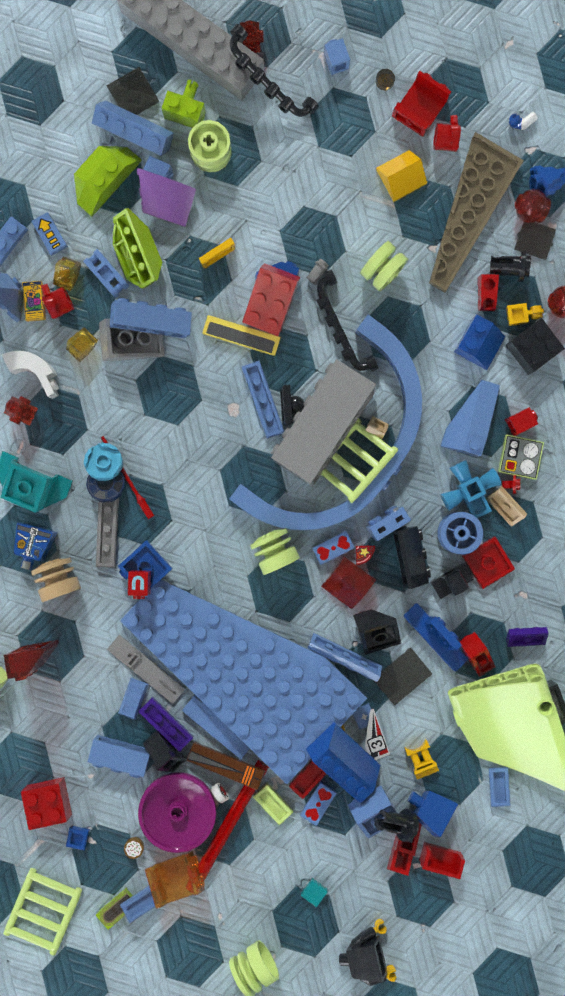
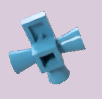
M467 459L450 467L449 469L460 481V484L456 485L457 490L440 494L448 511L464 500L470 514L476 518L491 512L492 510L484 495L487 494L485 489L501 485L497 472L492 468L480 478L478 476L471 478Z

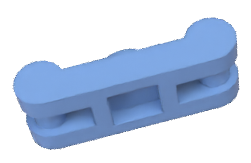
M96 249L93 252L94 255L89 259L86 258L83 262L116 299L119 296L118 293L130 286L102 253ZM100 260L102 263L95 267L94 264ZM116 279L119 283L113 287L110 283Z

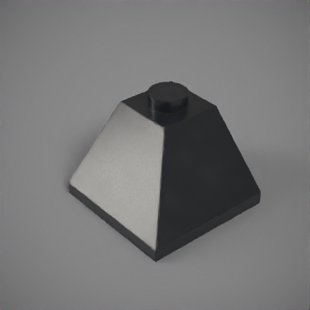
M372 609L353 615L365 655L401 644L396 618Z

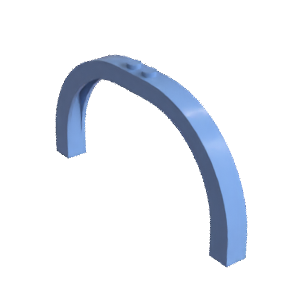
M369 314L357 328L355 334L383 355L398 378L403 396V419L398 437L393 445L398 448L397 453L353 503L347 500L334 508L315 513H296L279 509L266 503L240 484L229 500L253 517L267 524L291 530H313L329 527L354 516L365 508L381 489L383 491L387 489L391 483L389 481L390 477L393 474L396 476L402 469L400 464L414 443L422 415V392L419 376L409 353L393 333Z

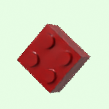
M65 777L29 784L21 791L28 830L65 823L72 815Z

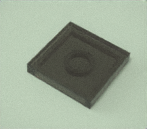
M140 67L106 85L116 104L136 115L159 102Z

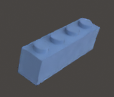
M106 100L95 106L92 124L160 156L170 150L174 132Z
M118 298L111 304L110 327L185 339L190 336L192 312H187L185 308L180 307L169 309L166 305L162 304L150 306L148 302L137 301V303L129 302V299Z

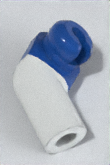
M531 112L525 118L512 114L509 118V125L515 129L525 130L538 117L534 112Z

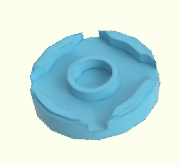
M99 443L87 451L84 457V466L92 478L98 481H108L119 475L123 467V458L115 446L109 443Z

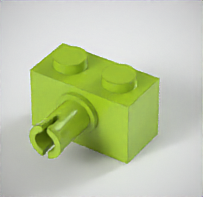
M187 80L183 95L167 90L161 109L164 119L193 128L204 120L206 111L203 102L194 100L199 84L195 81L191 84L192 80Z

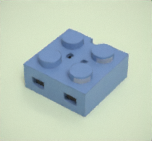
M392 506L384 511L385 516H376L368 521L369 525L366 528L373 540L379 541L411 521L403 507Z

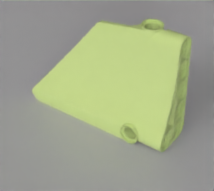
M529 664L463 684L448 691L457 726L461 728L478 758L522 772L565 791V734L546 677L539 664Z

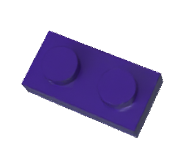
M547 627L508 629L507 647L546 645L549 634Z

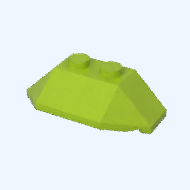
M98 146L74 173L77 204L93 217L140 164L141 158L128 147Z
M125 208L113 217L112 245L126 279L141 289H145L158 280L163 262L148 226L129 208Z

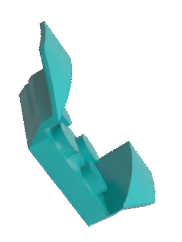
M2 451L0 457V482L2 485L0 498L35 513L67 498L73 480L58 474L51 478L17 463L19 457Z

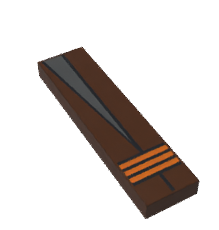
M193 742L187 758L188 762L255 790L259 789L265 773L263 769L198 742Z

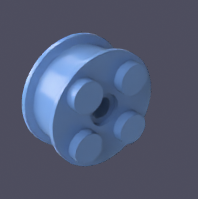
M453 512L446 515L439 523L437 530L438 540L442 547L451 553L469 554L481 544L483 528L480 521L474 515L467 512ZM459 530H462L461 536L458 535Z

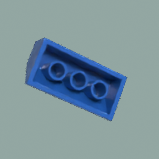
M335 722L306 748L312 761L360 804L375 790L381 765Z

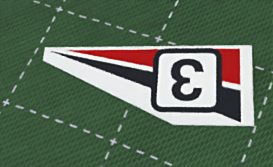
M372 709L369 714L365 748L377 760L390 755L375 711Z

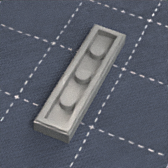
M119 498L112 502L98 503L96 567H116Z

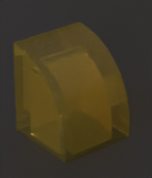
M63 256L55 264L53 284L59 287L63 286L71 291L78 279L81 263Z
M84 327L68 339L66 350L76 360L81 362L94 349L98 340Z

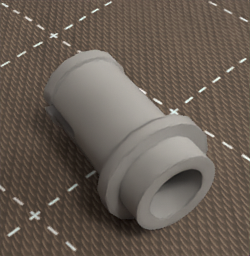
M322 259L315 262L316 265L306 277L315 285L323 273L328 271L329 265Z

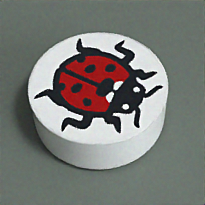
M218 782L212 786V793L219 803H224L229 799L228 793L221 783Z

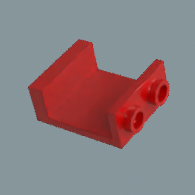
M419 70L413 85L402 101L398 102L394 107L392 117L423 137L448 101L451 91L445 84L435 81L430 74Z

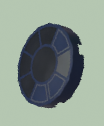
M121 471L119 475L108 481H98L89 475L86 486L93 499L103 503L112 502L118 499L124 492L125 479Z

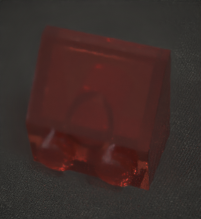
M343 556L321 587L353 609L366 595L376 579Z

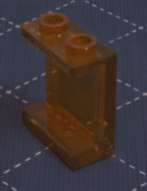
M193 851L153 864L145 869L156 909L191 895L196 896L205 890V881L203 876L200 875L198 869L199 862Z

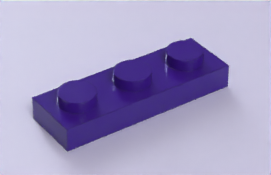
M153 696L138 711L179 752L194 737Z

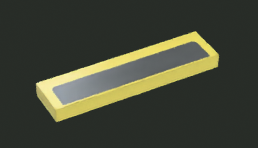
M210 315L207 316L202 332L203 335L272 356L276 355L281 337Z

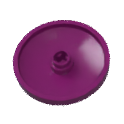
M182 772L165 774L154 780L145 790L138 808V820L145 837L159 849L173 853L190 851L201 845L212 832L216 819V803L209 787L199 778Z

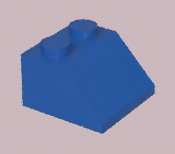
M476 314L470 321L454 352L488 370L506 336L494 323Z

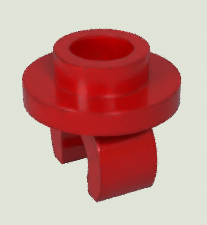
M513 475V481H502V487L513 488V494H517V490L521 488V481L517 479L516 475Z

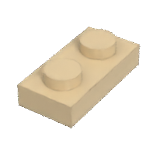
M502 486L486 498L511 527L527 516V513Z

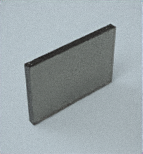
M410 647L381 671V676L378 682L375 681V683L395 706L430 677L432 672Z

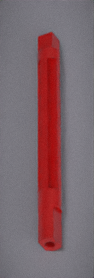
M257 760L255 767L265 770V773L269 768L260 760ZM246 785L241 789L188 881L186 887L189 891L198 893L216 858L254 794L255 789Z

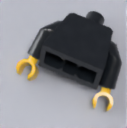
M382 919L375 921L374 928L369 927L352 939L346 953H340L339 955L340 966H349L351 976L369 986L385 982L387 978L389 981L394 982L397 978L396 974L393 973L396 972L393 965L386 967L380 936H376V933L385 934L387 931L386 926L379 929V925L384 923Z

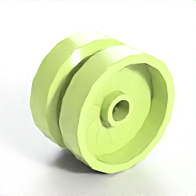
M212 120L201 121L192 128L188 137V145L194 164L206 172H216L223 169L230 161L232 154L230 136L226 128L219 122Z
M390 241L385 242L360 271V274L366 280L372 279L378 273L373 281V286L379 292L399 275L409 260L403 253H398L391 259L396 247Z

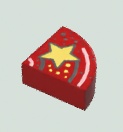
M375 545L355 546L356 565L364 564L370 560L374 554Z

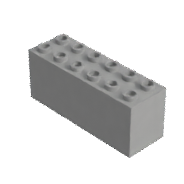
M337 359L334 363L328 365L325 370L327 374L323 380L319 379L314 387L316 391L312 396L309 395L303 404L305 406L302 412H297L293 418L294 424L291 428H287L282 435L283 441L280 445L276 444L271 452L273 454L271 458L275 463L312 487L376 392V384Z

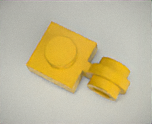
M527 303L507 305L508 326L528 324V316H531L532 320L543 318L544 309H542L541 305H536L527 310Z

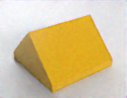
M410 150L376 168L393 202L427 184L422 160Z

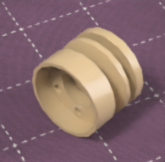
M58 558L43 563L31 571L32 576L40 573L42 575L41 578L34 580L35 583H45V586L38 590L41 602L81 589L78 577L68 578L67 576L68 573L74 570V567L67 569L64 567V565L72 562L71 558Z

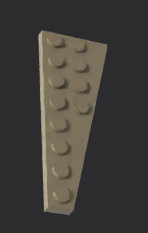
M477 132L474 133L429 280V284L444 293L447 291L524 161Z

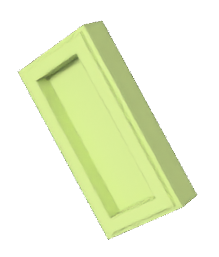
M268 783L253 795V798L278 825L282 824L293 813V809Z

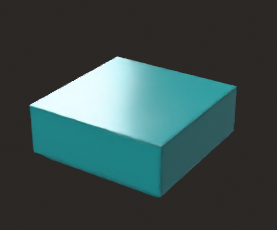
M311 878L301 892V896L317 907L327 894L328 889Z

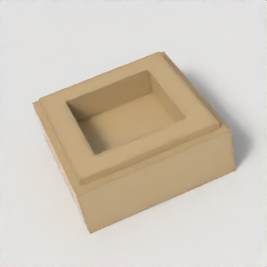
M372 416L366 431L383 439L389 425Z

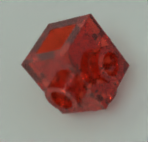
M252 20L240 22V25L248 34L242 44L254 53H260V43H264L263 30L259 29V22Z
M12 396L5 405L4 414L10 416L9 420L18 425L23 422L30 426L38 408L30 405L31 400L20 396L18 399Z

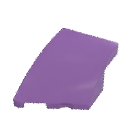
M137 168L141 187L139 191L142 198V212L186 227L196 189Z

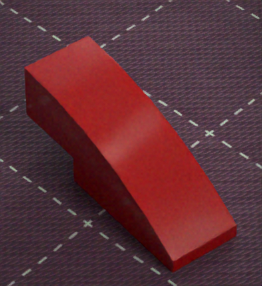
M420 823L413 843L400 841L396 835L387 870L409 876L412 858L416 853L422 827Z

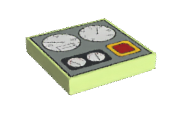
M505 435L498 473L537 480L544 442Z

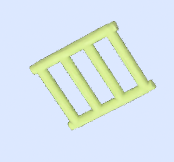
M359 418L340 447L343 444L371 465L373 469L365 476L339 454L335 453L332 459L361 482L354 491L326 468L323 469L321 474L348 497L347 499L350 503H353L398 451V448L390 447L379 437L366 431V427L361 424ZM355 430L359 431L386 453L379 462L349 439Z
M30 868L3 934L5 936L14 935L50 950L49 953L51 955H56L80 899L82 888L76 887L74 889L38 874L36 869ZM32 882H38L71 896L68 907L29 891ZM25 899L64 914L61 924L22 909ZM18 916L57 932L54 941H48L15 927Z

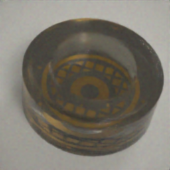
M389 69L380 70L375 80L377 87L384 91L391 89L394 85L395 75Z

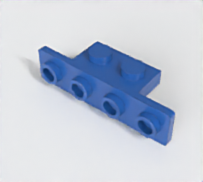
M417 603L403 615L453 671L456 672L468 660L459 649L462 646L458 641L459 637L454 632H449L445 627L446 623L440 617H430Z

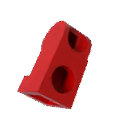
M481 274L478 277V311H495L499 275Z

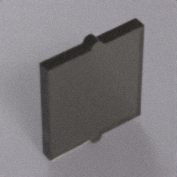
M524 219L521 230L517 234L518 239L514 250L526 251V254L546 260L550 247L553 246L552 241L556 229Z

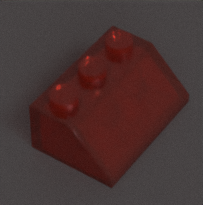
M53 640L20 646L3 655L7 679L15 678V681H20L38 672V669L45 664L55 650L59 641Z

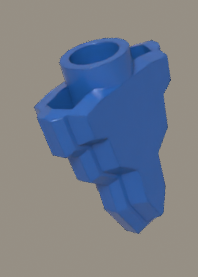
M541 165L530 168V189L538 191L543 198L555 194L556 190L561 189L562 185L565 184V168L556 169L553 167H542Z

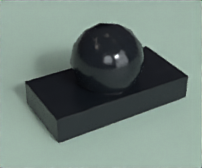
M283 385L280 388L282 425L287 426L293 424L292 414H297L298 411L302 412L305 406L303 405L304 400L301 397L291 396L290 385Z

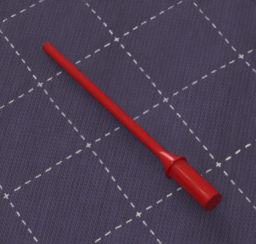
M102 436L101 440L103 443H108L105 437ZM122 467L121 472L136 495L137 504H139L147 519H151L155 515L145 501V498L138 493Z

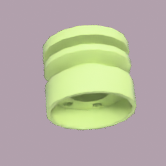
M286 528L269 532L259 537L250 545L251 549L259 546L261 548L260 551L254 553L255 557L261 555L265 557V559L258 563L263 575L278 570L300 558L295 546L285 547V544L291 538L288 537L282 540L280 537L288 533Z
M260 940L247 947V954L242 951L238 953V956H233L229 960L232 976L245 996H254L255 993L262 991V984L268 987L279 980L276 963L267 947Z

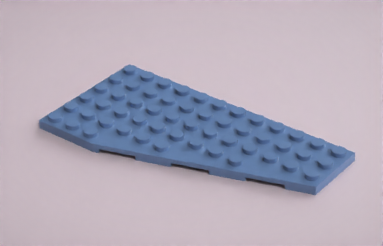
M162 579L151 588L150 595L145 596V599H140L120 620L286 784L311 759L306 748L333 722L341 727L367 699L326 657Z

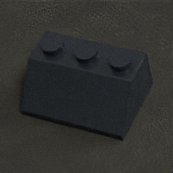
M418 526L396 529L393 531L404 587L413 589L428 584V578H431L429 567L425 565L424 559H427L425 548L421 546V540H423L421 529H418Z

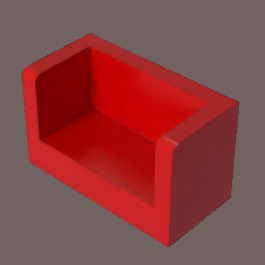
M424 842L419 858L422 869L461 879L465 864L462 853Z

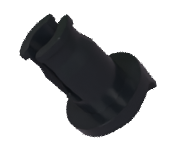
M521 251L520 256H491L490 274L518 276V282H524V277H529L531 256H527L526 251Z
M403 809L400 813L380 810V814L384 816V819L375 818L377 830L395 833L400 841L413 843V839L419 830V821L416 813L411 809Z

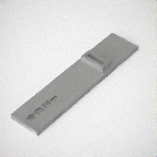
M120 634L108 647L107 650L172 704L185 690L183 686Z

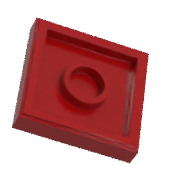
M495 536L479 545L473 552L462 556L481 589L486 588L515 570Z

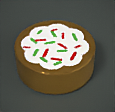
M138 837L128 839L124 846L126 856L131 859L140 857L144 850V843Z

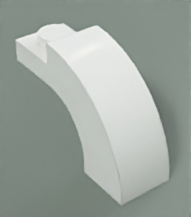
M11 351L2 354L11 373L16 375L25 371L34 372L39 378L47 397L53 399L59 396L57 392L59 387L54 379L51 380V378L57 376V373L45 360L26 351Z

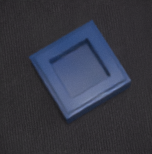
M70 826L66 847L85 851L90 829Z

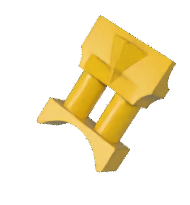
M426 739L417 749L404 747L407 756H410L413 762V771L417 780L439 771L437 763L431 758L428 750L430 746ZM421 751L424 761H420L417 752Z

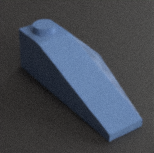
M0 273V308L2 310L7 309V314L18 322L21 318L23 292L20 289L22 285L16 277L11 278L8 274Z
M485 380L479 382L451 423L446 427L441 447L475 458L482 456L500 385Z

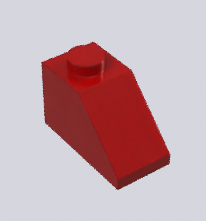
M475 632L465 636L460 641L464 654L479 677L496 667L487 647Z

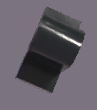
M461 563L430 583L438 597L442 599L449 594L456 596L469 588L468 583L474 579L466 565Z
M157 730L143 742L144 747L155 761L153 765L157 771L174 772L187 760L183 753H178L175 747Z

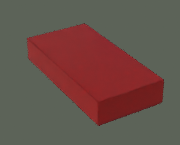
M311 760L291 781L289 787L304 799L326 773Z

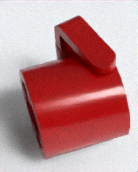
M457 115L450 116V124L437 123L434 133L433 150L457 152L461 134V126L458 124Z
M48 284L40 285L43 292L42 300L52 319H56L75 309L63 286L51 292Z

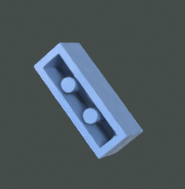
M97 735L93 739L87 762L92 763V766L97 768L107 767L111 768L113 772H126L131 777L140 778L144 777L147 772L151 755L145 747Z

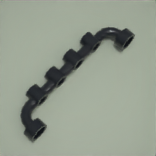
M235 24L230 31L232 35L230 49L237 58L235 65L242 71L247 68L252 73L250 80L255 85L262 83L266 87L264 93L269 99L276 97L280 101L278 107L282 112L288 113L290 111L298 117L306 116L309 113L314 114L319 105L313 98L307 97L302 103L303 108H297L294 105V101L290 97L285 96L280 91V87L275 82H271L266 77L265 72L251 62V58L246 53H242L239 50L237 43H242L248 34L241 25Z
M331 269L324 272L325 277L317 285L319 299L316 301L320 310L325 309L328 315L324 318L328 326H333L336 332L333 334L337 345L341 343L344 348L341 353L345 362L349 360L351 365L360 371L370 369L373 372L379 369L373 355L365 358L366 363H360L357 360L324 291V287L328 283L330 286H333L338 282Z

